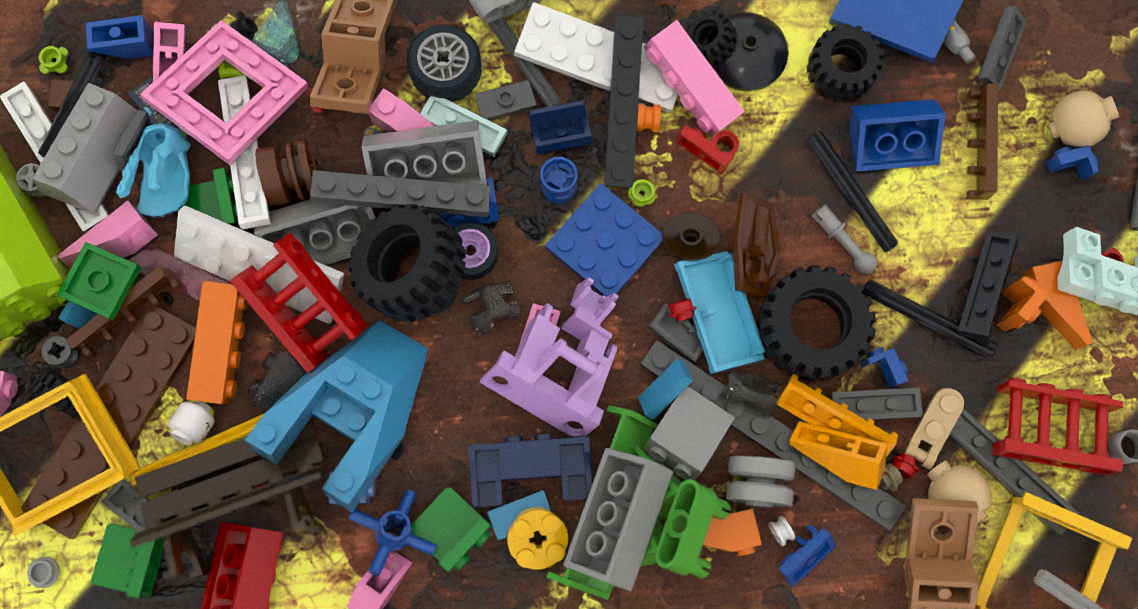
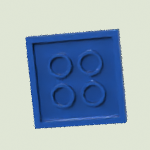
M600 183L546 243L545 248L581 279L592 278L594 282L591 287L602 296L607 297L612 293L618 294L662 244L663 239L662 233Z

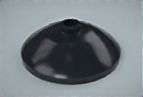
M740 12L727 16L737 31L735 33L737 41H733L736 46L734 50L729 48L728 51L731 53L729 57L725 54L722 56L724 61L719 63L715 59V65H711L723 83L732 89L756 91L770 86L781 76L788 61L789 49L784 33L772 20L757 13ZM717 29L711 31L706 45L715 40L718 35ZM746 41H752L754 46H748Z

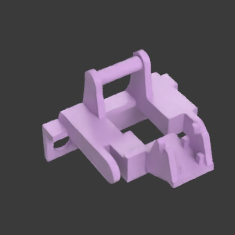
M590 277L577 285L570 304L575 308L574 314L563 323L561 328L580 340L576 351L567 346V342L561 338L554 343L560 328L548 321L553 306L547 303L539 314L528 323L515 357L503 351L497 363L480 380L481 384L572 438L585 437L599 426L604 410L596 405L617 351V346L613 343L607 346L612 333L602 328L600 324L616 306L615 301L618 299V295L612 293L606 297L594 292L590 287L594 280ZM559 356L577 366L569 390L542 375ZM492 377H503L507 380L508 384L496 383ZM567 422H578L583 426V428H572L568 425Z

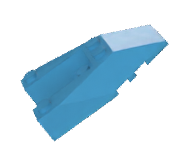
M379 320L309 373L305 374L261 417L245 441L253 451L277 465L312 416L354 441L353 445L322 489L329 499L348 511L353 512L404 438L406 425L412 411L414 397L420 383L429 349Z

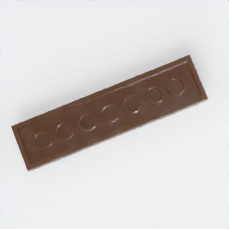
M152 303L148 304L95 389L130 449L194 347L196 328ZM80 415L21 508L24 513L110 468ZM106 489L41 523L69 539H76Z

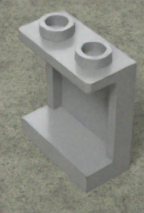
M687 386L675 398L643 449L648 452L653 460L664 463L672 468L680 478L695 481L704 470L735 417Z

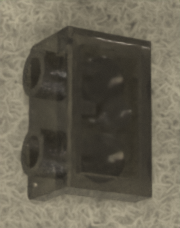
M275 349L274 353L269 352L262 363L264 371L260 378H255L250 384L247 394L250 395L248 401L268 411L307 372L292 355L283 350Z

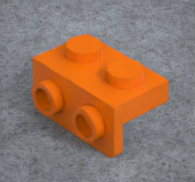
M1023 276L1004 288L1003 296L1011 301L1013 305L996 325L1004 332H1007L1015 327L1020 329L1026 322L1032 323L1042 310L1039 309V306L1049 294L1042 290L1043 287L1038 281Z

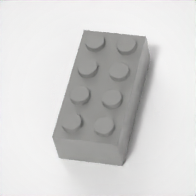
M478 120L366 135L363 137L361 147L367 175L487 186Z
M605 448L563 566L632 591L673 471L652 460Z

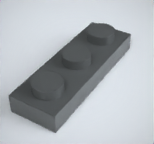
M1016 6L1005 7L1002 17L998 21L994 38L989 44L984 64L979 71L978 78L985 86L987 83L998 84V93L1002 89L1027 23Z
M920 387L831 392L829 394L832 401L839 405L842 402L847 404L849 411L865 420L868 418L876 421L923 417Z

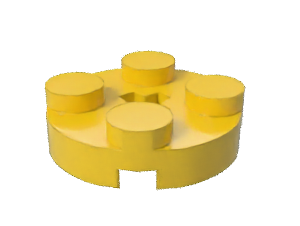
M532 507L520 512L507 531L509 551L518 564L524 568L539 570L548 568L561 561L568 545V533L563 520L544 507ZM535 531H539L542 536L546 535V539L540 545L529 542V538L534 537Z

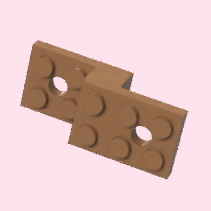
M335 0L321 34L324 63L310 95L311 107L368 114L386 63L385 32L396 0Z
M912 499L904 572L909 595L908 609L976 608L979 581L972 564V555L979 510L977 502ZM941 525L950 527L946 534L939 535L934 533V530Z

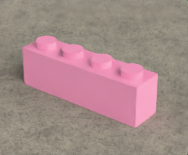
M678 20L651 38L643 47L646 50V56L649 61L657 65L663 73L664 81L668 86L675 89L680 96L681 104L692 112L697 119L699 128L704 133H707L709 137L722 130L745 112Z

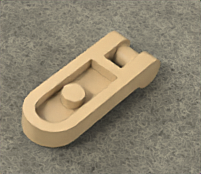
M942 388L934 394L903 451L904 454L921 462V466L928 470L933 467L940 450L963 410L964 399L958 391L952 388ZM921 440L931 444L927 452L918 448Z

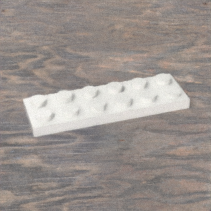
M533 2L514 51V56L610 91L614 32ZM642 43L638 102L651 107L654 104H660L661 111L671 113L678 93L674 88L667 85L664 81L663 73L657 65L649 61L646 56V50L643 48L646 44Z
M183 206L178 211L174 257L230 281L251 265L258 271L278 254L272 242L187 206ZM315 261L339 292H341L344 273ZM286 263L267 278L266 282L278 294L298 278V275ZM306 286L285 304L300 312H304L318 300ZM327 310L316 317L328 324L334 320Z

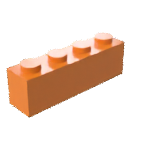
M203 281L186 400L226 404L231 403V398L235 397L237 382L234 380V374L241 361V352L238 351L239 339L243 338L245 332V323L242 322L243 310H246L248 307V302L233 284Z

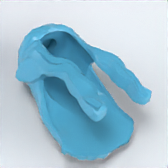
M159 123L147 126L143 130V135L140 137L137 148L130 155L128 163L122 171L123 178L117 187L116 193L120 198L130 194L137 167L141 160L143 163V180L140 201L137 206L138 212L153 218L157 216L164 217L179 211L180 207H183L188 200L190 172L187 151L191 144L186 140L184 133L173 125Z

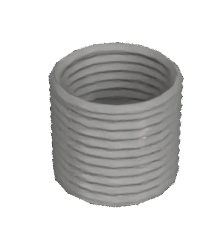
M1131 429L1111 435L1107 441V453L1110 454V458L1121 459L1123 464L1138 462V430ZM1124 436L1130 438L1134 443L1135 453L1132 458L1126 456L1121 448V441Z

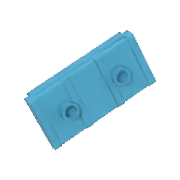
M725 251L712 254L703 260L677 262L674 266L686 299L691 298L693 306H697V309L692 311V318L710 374H716L764 360L763 353H765V349L747 296L735 291L732 254Z

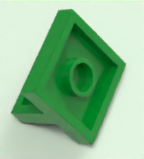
M85 242L57 295L114 321L142 267Z

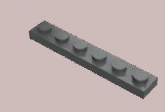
M313 170L310 192L311 202L391 209V207L397 205L405 207V204H417L418 206L429 208L434 213L488 217L490 186Z

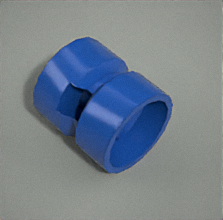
M553 157L547 160L540 171L541 192L549 202L564 204L575 196L578 179L577 169L572 161L564 157Z

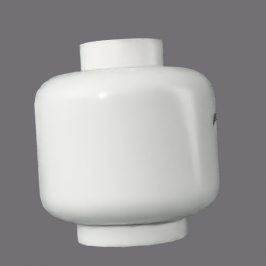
M195 401L194 403L182 402L168 422L171 430L170 435L178 442L187 446H191L192 443H201L214 425V418L209 413L211 410L210 406L201 401Z

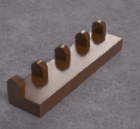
M987 83L981 90L972 89L968 91V98L977 99V113L968 114L969 122H977V139L967 141L968 148L977 149V166L967 167V174L977 175L976 190L967 191V198L988 200L997 192L998 84Z
M156 267L131 287L114 321L97 314L67 338V343L72 349H81L91 359L96 355L91 347L92 344L102 336L109 342L115 340L116 336L112 332V328L125 318L132 324H135L139 321V318L134 313L137 308L148 300L155 306L159 305L162 301L156 293L169 283L177 290L182 286L181 282L170 268Z

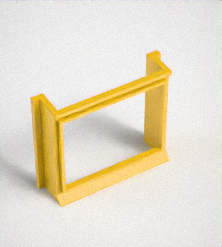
M86 373L0 417V431L69 396L110 466L104 472L26 513L22 511L21 501L0 468V506L13 526L14 537L123 480L133 471L140 468Z
M1024 492L1022 498L1013 497L979 582L975 609H989L985 607L1024 510L1100 542L1080 591L1081 594L1096 603L1116 549H1128L1132 538L1030 493Z

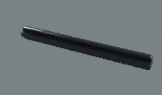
M109 13L105 20L121 18V16ZM88 52L38 151L41 157L44 158L87 84L94 83L107 55Z

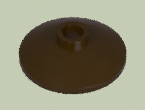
M682 213L672 217L665 224L662 239L666 249L674 256L687 261H698L708 258L717 250L720 242V233L717 226L709 218L697 213Z

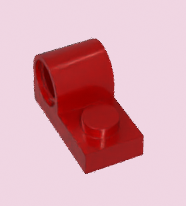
M686 125L679 133L677 144L722 175L729 167L738 150L739 140L733 132L723 130L718 132L711 141H708L705 134L699 129H691ZM726 144L729 146L730 151L723 152L717 145Z

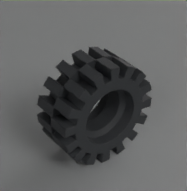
M709 9V14L705 10L701 11V17L695 14L692 17L695 21L693 23L688 21L686 26L689 30L685 31L709 64L715 65V59L720 63L724 61L722 58L724 54L727 57L731 55L728 51L729 48L735 49L736 45L733 41H737V35L735 34L737 31L722 12L717 11L716 13L714 9ZM717 29L718 35L715 40L708 45H702L703 37L709 31Z
M45 367L30 388L40 397L71 380L63 377V375L53 369ZM69 396L52 404L56 409L63 411L68 416L70 415L73 418L79 416Z

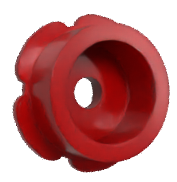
M691 298L669 304L671 312L669 317H675L676 321L693 317L692 311L696 310L697 306H693Z
M900 453L899 456L891 458L892 464L900 471L902 478L910 480L915 473H919V468L915 466L917 461L913 457Z

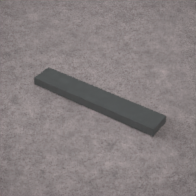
M963 408L948 437L1014 497L1022 498L1024 492H1027L1080 515L1024 462L992 455L993 443L999 440ZM1033 514L1056 536H1062L1068 529Z

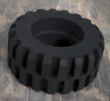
M405 204V207L397 205L391 207V211L384 210L379 213L377 219H371L366 224L367 228L363 233L360 231L356 238L358 242L356 246L352 247L350 253L352 260L349 261L348 269L352 274L349 275L351 286L354 287V293L365 304L391 320L409 323L416 321V318L423 320L430 317L429 313H437L443 308L442 304L445 301L449 302L454 295L452 293L456 287L459 288L462 282L460 275L465 272L466 262L462 259L466 258V253L460 235L429 208L418 206L417 204ZM420 246V253L413 268L405 276L395 281L396 269L402 258L409 251Z
M810 265L806 270L802 267L793 270L790 275L782 277L762 302L760 307L761 314L757 317V326L760 327L759 334L762 343L764 342L766 346L765 354L767 358L770 356L776 361L774 366L779 370L782 368L788 370V376H792L794 373L797 376L803 377L804 381L811 382L816 379L821 381L829 380L854 367L861 361V357L869 351L871 347L869 342L874 339L876 332L872 328V324L876 322L875 312H869V307L873 303L870 296L863 297L861 291L864 288L859 282L854 285L849 281L852 276L846 272L837 275L835 274L836 268L827 266L824 270H820L819 265ZM803 299H815L824 302L834 310L841 328L839 340L835 345L825 350L813 349L803 344L795 336L790 324V312L796 303Z

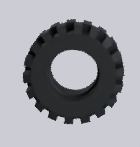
M844 24L842 29L839 25L833 26L831 31L827 29L818 38L809 55V63L806 67L807 72L810 73L808 76L809 82H815L813 89L816 92L821 90L823 92L822 97L827 99L828 96H831L834 102H839L843 98L845 103L851 102L853 97L857 100L869 91L881 73L880 70L884 63V60H881L884 55L883 49H877L880 43L878 39L872 40L871 36L873 34L870 31L864 33L861 31L863 27L858 25L855 29L851 28V24ZM845 55L855 62L858 71L846 73L839 70L833 64L831 56Z

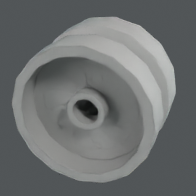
M729 457L728 473L733 477L746 479V481H733L727 484L725 500L745 503V505L755 507H792L794 491L788 486L777 485L775 482H789L795 479L796 463L764 457Z

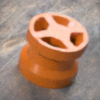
M638 103L636 131L651 129L652 132H659L660 104L648 107L644 103Z

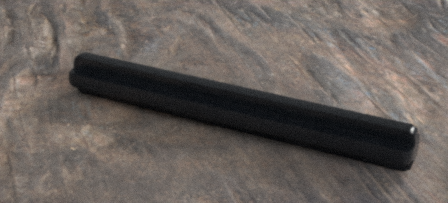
M821 131L813 133L808 138L809 144L882 250L888 252L898 245L897 239Z
M869 279L863 287L862 293L867 297L870 296L871 299L987 358L993 356L998 348V344L990 340L989 345H981L975 338L959 336L958 328L960 324L872 279Z

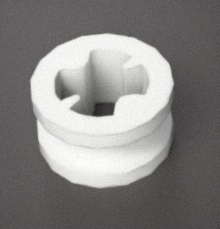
M781 515L777 517V522L771 521L768 523V526L774 538L783 547L786 545V540L790 539L793 541L796 537L789 523Z

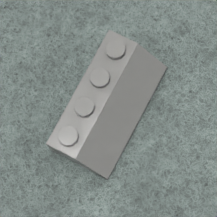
M88 83L32 178L39 192L95 215L120 171L113 152L119 143L121 133L127 129L137 110L117 94Z
M307 200L269 211L271 224L254 227V233L256 236L272 243H276L291 233L303 244L304 249L314 261L327 265L351 258L350 253L352 247L356 246L358 242L356 238L360 231L363 233L367 228L366 224L371 219H377L374 207L316 203Z

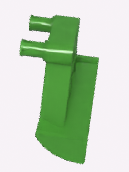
M608 405L606 411L621 418L610 449L646 458L668 468L664 463L653 460L648 452L643 449L658 424L632 410ZM672 473L640 566L658 563L662 568L680 575L692 574L698 578L707 577L709 572L702 570V567L711 570L710 562L705 558H700L699 554L712 516L717 519H725L729 513L723 511L722 508L730 510V504L718 498L712 489L694 480L681 482ZM667 517L665 526L663 528L659 519ZM568 567L564 577L549 571L547 574V578L607 600L613 587L612 584Z

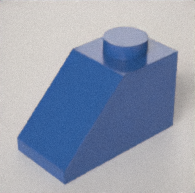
M143 15L85 23L87 49L90 52L125 59L154 55V30Z

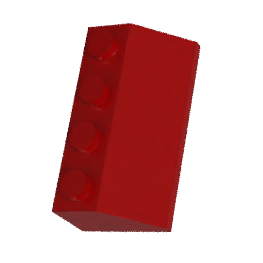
M220 522L201 609H269V597L276 578L275 569L278 555L282 549L283 532Z

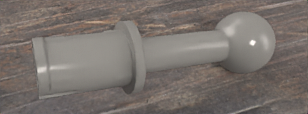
M826 204L811 215L828 233L826 237L830 239L834 236L853 257L854 268L858 273L867 275L876 269L877 260L872 253L863 252L843 230L846 223H841Z

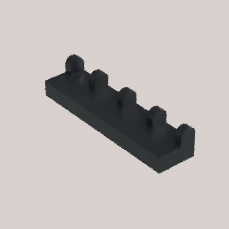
M987 231L958 328L959 336L975 338L979 344L989 345L1001 297L1004 295L1007 276L1012 267L1011 263L1014 252L1018 246L1017 235Z

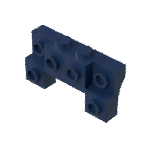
M553 434L535 435L534 441H523L522 436L506 437L505 443L468 445L473 508L502 506V481L561 477L563 501L587 500L592 487L589 437L553 439Z

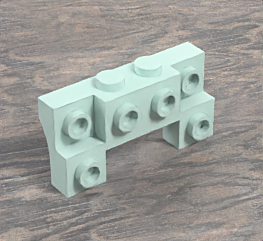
M1078 227L1064 233V256L1057 277L1058 290L1094 301L1098 305L1119 309L1123 313L1138 315V256L1135 257V266L1102 256L1099 234Z

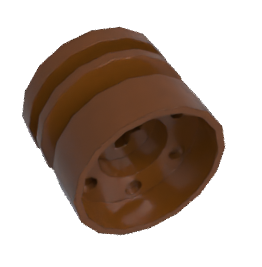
M306 138L297 140L298 153L292 141L286 142V156H282L277 145L256 149L255 157L258 175L270 207L291 203V190L295 189L301 201L307 199L306 186L309 193L311 192L313 170H320L317 158Z

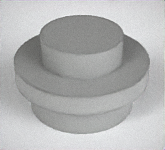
M51 557L35 559L27 571L30 583L38 588L52 586L60 575L59 564Z

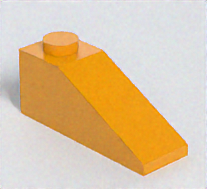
M801 421L798 422L789 441V445L846 482L875 490L878 489L885 471L887 443Z

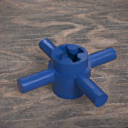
M406 490L397 511H389L380 519L357 509H354L348 520L375 531V540L379 548L368 570L372 575L379 576L390 552L400 550L406 545L433 556L437 544L412 534L410 520L407 515L417 494L411 490ZM393 526L399 528L397 531L398 537L390 533L386 534V532H390Z

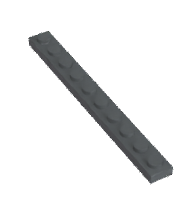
M655 341L641 362V367L659 377L677 358L685 362L693 379L688 387L734 416L735 419L730 425L732 428L777 458L796 463V471L886 531L892 530L906 507L904 504L880 488L875 490L846 482L789 445L793 430L736 392H731L730 388L659 341Z

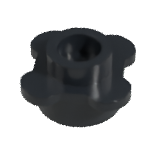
M237 12V19L231 22L230 27L252 43L255 42L254 35L258 32L257 25L250 17H246L243 12Z

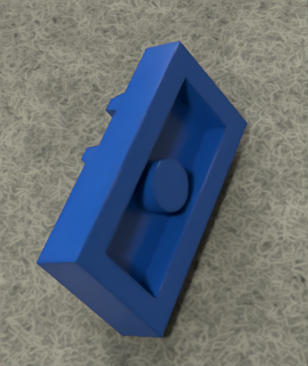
M808 525L807 529L813 535L812 538L806 541L799 535L796 537L800 548L795 553L787 555L779 567L784 580L790 586L794 587L836 547L831 534L824 528L818 532L814 526Z

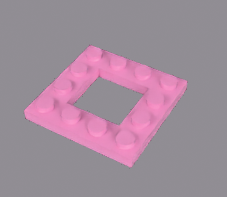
M221 20L140 95L143 101L230 165L308 89V84L297 74ZM224 60L262 87L227 123L188 95Z

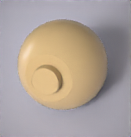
M1077 91L1068 94L1058 102L1052 113L1054 121L1050 122L1049 126L1054 139L1061 137L1064 144L1081 148L1093 146L1103 140L1110 131L1111 120L1120 116L1112 96L1103 99L1097 93L1091 91Z
M945 460L927 474L932 480L928 489V499L975 501L979 507L977 524L988 516L984 511L990 506L991 491L987 481L978 471L963 465L950 466Z

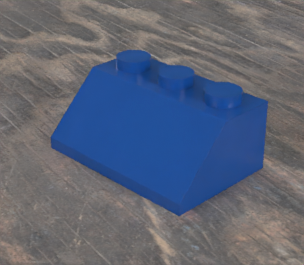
M935 99L851 106L849 134L856 172L939 165L946 115L944 110Z

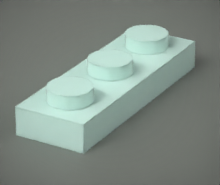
M430 96L420 113L434 126L478 120L483 152L493 157L507 135V129L445 98Z

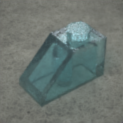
M280 0L251 42L286 67L297 59L300 44L290 6L287 0Z

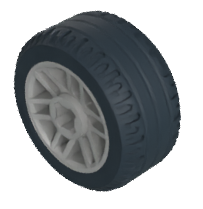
M442 24V26L434 25L432 28L425 29L414 38L407 54V68L411 81L416 89L428 99L432 96L445 98L451 102L457 101V99L460 100L469 95L480 80L482 62L478 45L469 33L457 26Z

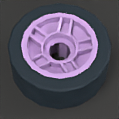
M473 222L459 224L454 229L462 239L465 253L468 246L476 250L474 255L469 256L466 254V258L462 259L466 262L465 272L461 273L460 278L468 280L482 278L489 274L497 264L499 253L496 238L482 224Z

